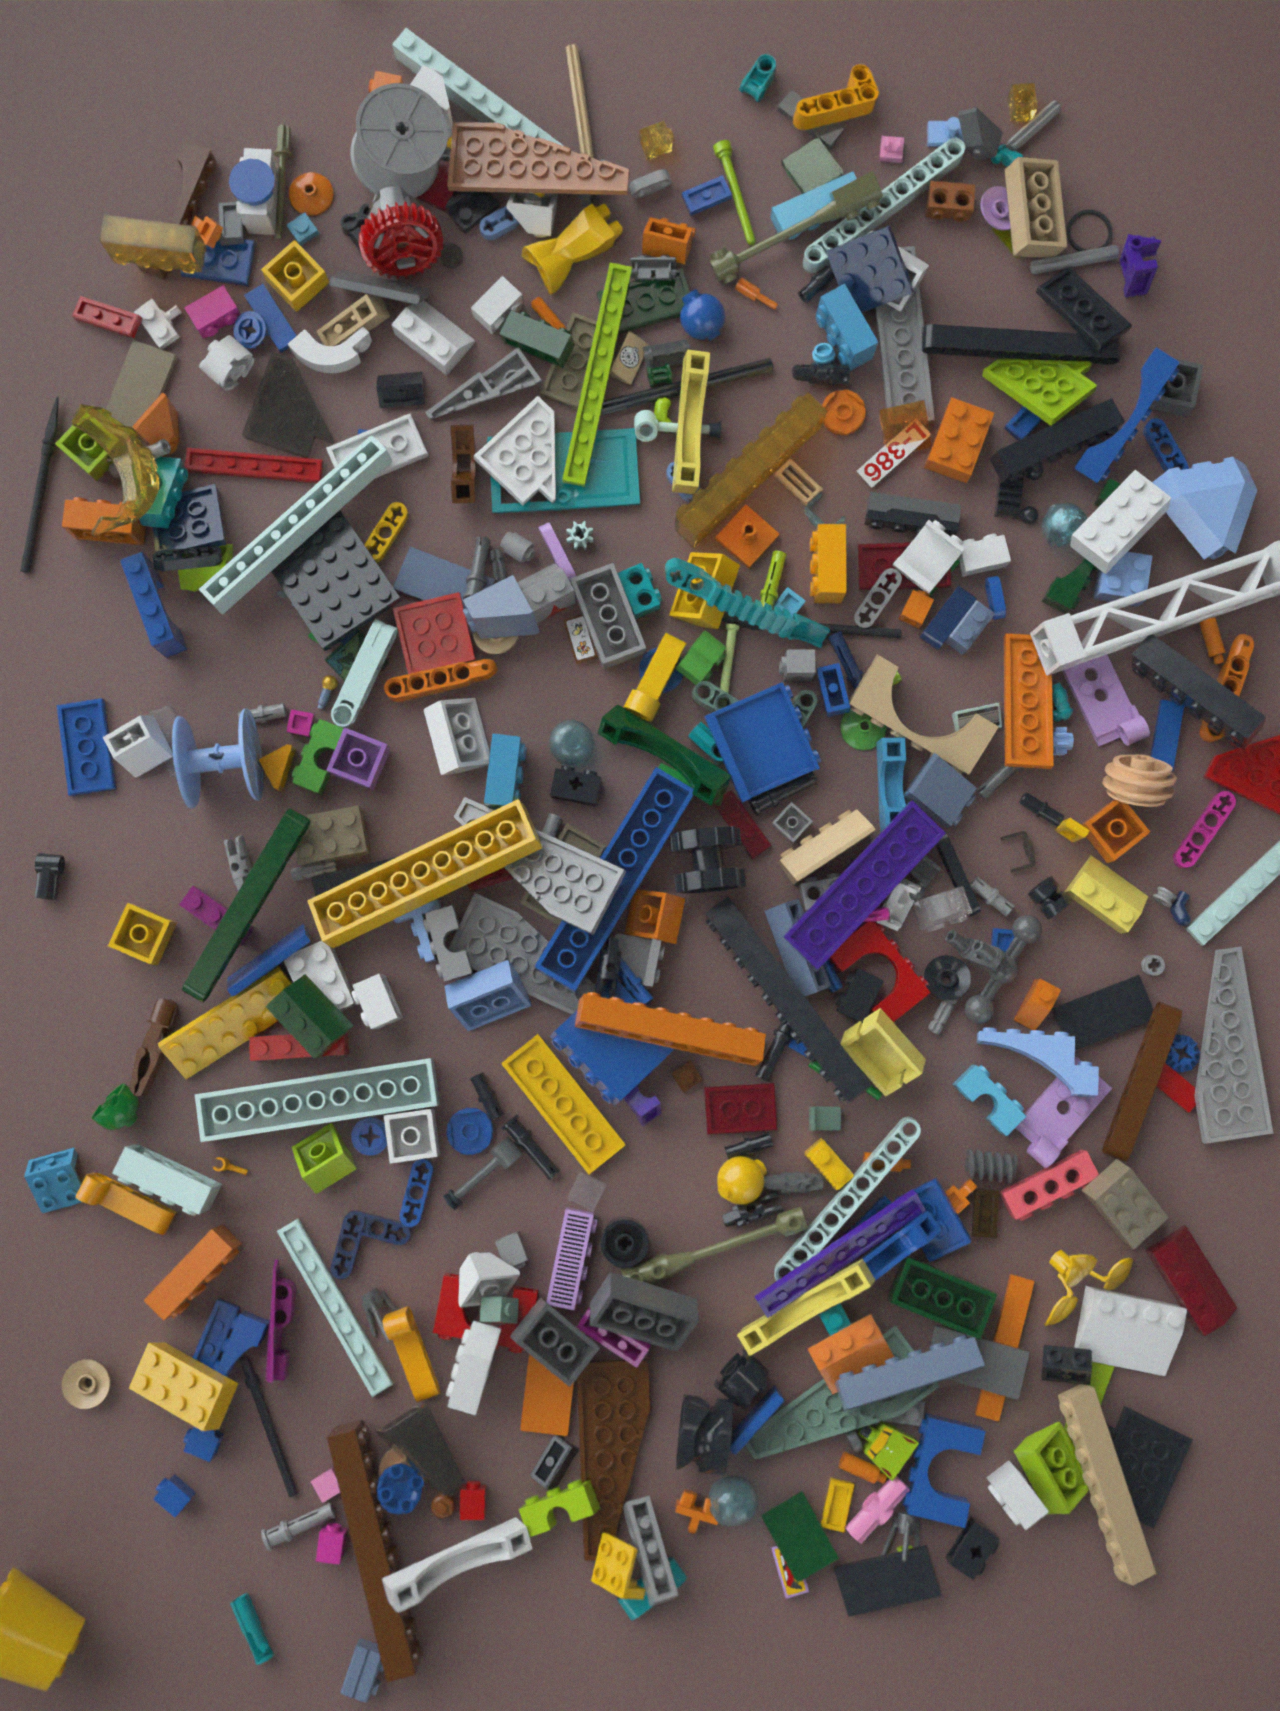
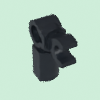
M363 204L359 208V212L346 214L341 218L343 233L346 236H350V239L359 251V233L361 232V226L365 224V219L368 216L365 215L369 211L368 204Z

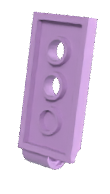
M1108 655L1062 670L1098 747L1119 737L1128 746L1150 736V730L1145 719L1139 715L1135 705H1131ZM1087 669L1095 672L1096 679L1094 681L1086 679L1085 671ZM1096 690H1102L1105 693V701L1100 702L1096 700L1094 695Z
M1078 1057L1074 1058V1065L1082 1062ZM1098 1076V1096L1095 1098L1071 1096V1091L1056 1077L1025 1113L1026 1117L1015 1127L1031 1142L1027 1153L1044 1168L1049 1167L1068 1143L1067 1140L1112 1088ZM1060 1101L1068 1103L1069 1109L1065 1114H1060L1057 1110V1105Z

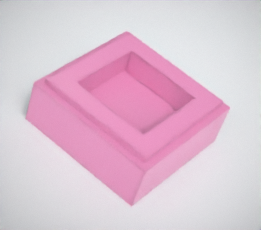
M333 1467L311 1480V1484L322 1503L340 1493Z

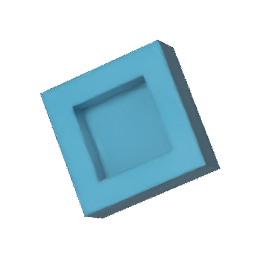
M303 213L287 224L289 231L300 246L319 234L306 213Z
M787 587L774 606L779 607L781 612L783 608L788 609L792 616L793 613L797 614L806 600Z

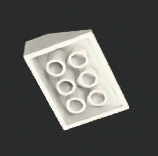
M1086 1286L1074 1348L1092 1350L1093 1362L1165 1376L1183 1334L1187 1309L1172 1303Z

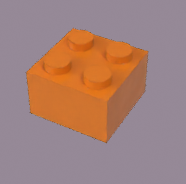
M1115 799L1081 824L1090 830L1086 838L1107 863L1115 861L1150 833V830L1129 804Z

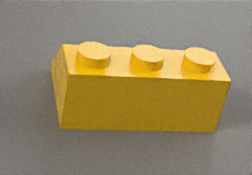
M691 552L688 559L689 563L702 568L720 582L721 585L725 586L727 584L731 586L732 590L740 567L738 563L724 554ZM694 578L691 582L697 584L700 583L702 579ZM678 588L669 616L702 628L719 629L724 612L719 611L715 605L713 607L707 605V601L703 598Z

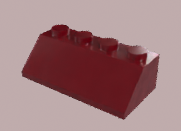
M1186 1225L1145 1250L1178 1304L1187 1309L1186 1317L1197 1333L1206 1337L1226 1324L1237 1309V1306Z

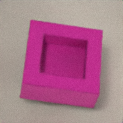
M291 709L286 732L311 737L310 731L315 715Z

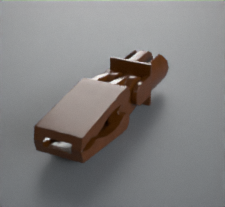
M172 999L157 1000L150 1019L146 1020V1022L151 1023V1026L146 1032V1037L141 1047L137 1049L129 1089L134 1096H145L148 1094L164 1060L165 1054L159 1048L158 1043L167 1038L168 1028H175L173 1022L178 1005ZM150 1056V1066L144 1076L145 1063Z

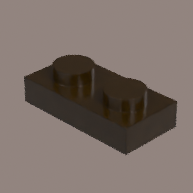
M980 1188L974 1190L971 1236L997 1239L999 1190Z

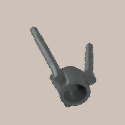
M375 1288L361 1296L363 1301L361 1304L365 1310L372 1336L377 1337L371 1314L373 1312L387 1343H391V1340L388 1339L385 1333L383 1320L378 1309L384 1306L382 1301L393 1312L399 1309L388 1298L385 1290L379 1292L378 1288Z
M900 1511L898 1517H893V1524L881 1555L887 1554L897 1528H899L898 1533L904 1534L902 1561L905 1562L907 1560L909 1536L913 1535V1531L915 1548L920 1547V1521H917L918 1516Z

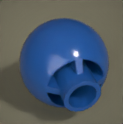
M697 289L682 298L684 306L680 314L681 325L684 331L690 337L697 340L708 338L711 341L721 334L719 330L723 328L725 323V310L722 303L713 295L707 293L700 294Z

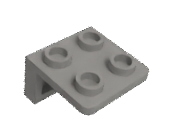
M616 934L614 938L619 939L617 951L622 952V959L636 977L642 979L643 986L653 987V982L658 983L661 970L656 969L657 961L663 960L665 946H661V940ZM609 965L608 971L611 972L612 967Z

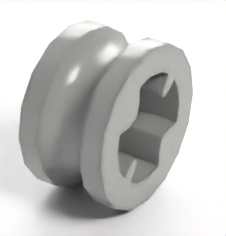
M1157 887L1158 892L1153 894L1152 898L1166 907H1171V901L1175 900L1177 896L1163 887Z
M1148 955L1143 958L1141 968L1145 974L1157 976L1164 971L1165 962L1158 955ZM1152 959H1154V962H1158V967L1154 968V972H1152V968H1148V964L1152 963Z

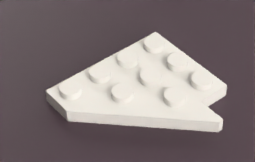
M539 396L474 455V460L521 505H524L538 491L552 504L556 499L554 411Z

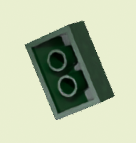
M306 974L283 989L265 1006L314 1059L321 1058L354 1026Z

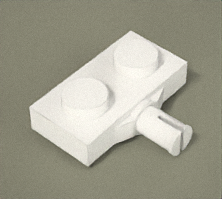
M151 299L134 311L135 314L143 318L141 323L161 350L180 337L171 321L182 313L177 305L165 313Z

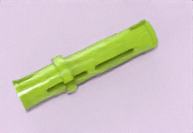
M773 551L765 586L760 592L763 607L767 603L773 609L774 602L778 599L777 590L785 559L787 558L786 553L782 551Z

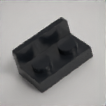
M462 191L460 194L453 195L448 200L446 208L451 219L466 234L478 225L483 218L499 208V203L490 192Z
M1052 1345L1043 1346L1041 1380L1090 1385L1092 1350Z

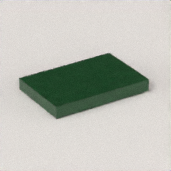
M803 1491L761 1515L797 1583L839 1559Z

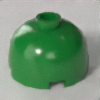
M122 1083L106 1097L107 1100L103 1105L100 1104L91 1118L107 1130H119L125 1125L129 1128L138 1118L136 1115L139 1109L138 1097L133 1095L129 1090V1086Z

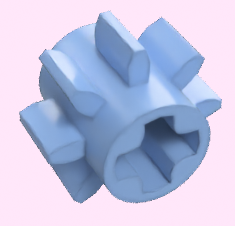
M1055 727L1053 729V755L1067 754V750H1072L1073 733H1067V727Z

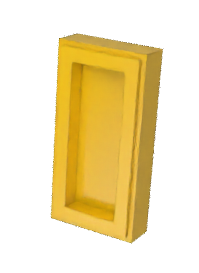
M1072 818L1062 821L1055 828L1057 833L1071 842L1085 838L1090 831Z
M830 1477L820 1522L822 1528L844 1533L855 1486L853 1482Z

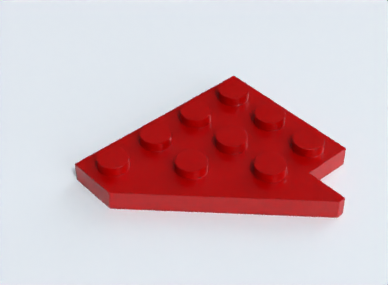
M1280 735L1249 744L1244 750L1237 748L1214 756L1203 777L1280 815Z

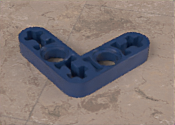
M359 1210L350 1211L343 1220L331 1263V1274L337 1279H344L352 1273L362 1236L395 1245H403L411 1238V1228L403 1225L400 1221ZM355 1215L361 1221V1224L356 1225L354 1233H359L358 1236L353 1233H345V1230H351L352 1222L349 1221V1218H353ZM374 1221L383 1223L384 1231L381 1234L373 1233L371 1225ZM389 1224L393 1225L391 1230L398 1231L402 1227L404 1228L403 1232L407 1234L401 1240H398V1235L390 1233L389 1238L385 1237L389 1230ZM345 1238L353 1239L355 1247L352 1251H346L342 1247V1242ZM339 1253L344 1256H352V1259H346L345 1267L348 1268V1271H344L342 1274L336 1268V1265L341 1264L343 1256H338Z

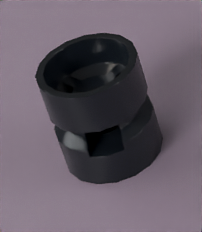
M1052 875L1028 892L1033 902L1041 905L1040 910L1047 919L1057 915L1072 902L1065 891H1059L1060 885Z

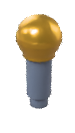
M327 675L322 679L323 689L317 708L324 710L325 706H327L331 692L338 686L336 677Z

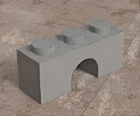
M451 905L425 913L426 919L423 920L426 933H431L433 941L429 942L433 956L437 955L439 964L436 965L439 978H444V981L448 982L474 974L468 952L452 953L446 946L447 936L451 932L461 929L455 907Z

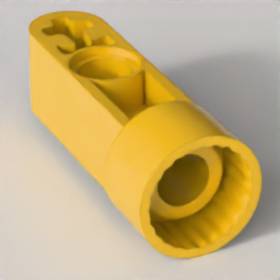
M665 633L637 689H632L623 708L645 721H653L661 705L658 700L685 649L686 642Z

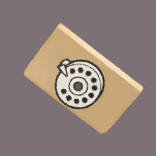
M629 332L610 370V377L631 386L644 359L643 347L650 345Z

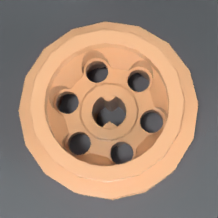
M1119 755L1113 758V762L1105 766L1107 776L1104 777L1102 783L1107 788V794L1115 800L1136 806L1156 807L1164 805L1166 799L1172 798L1174 789L1171 786L1176 783L1177 777L1172 773L1173 768L1171 765L1164 761L1146 755Z

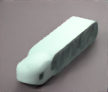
M375 619L332 708L331 717L337 726L347 728L355 722L392 647L398 628L387 625L378 619Z

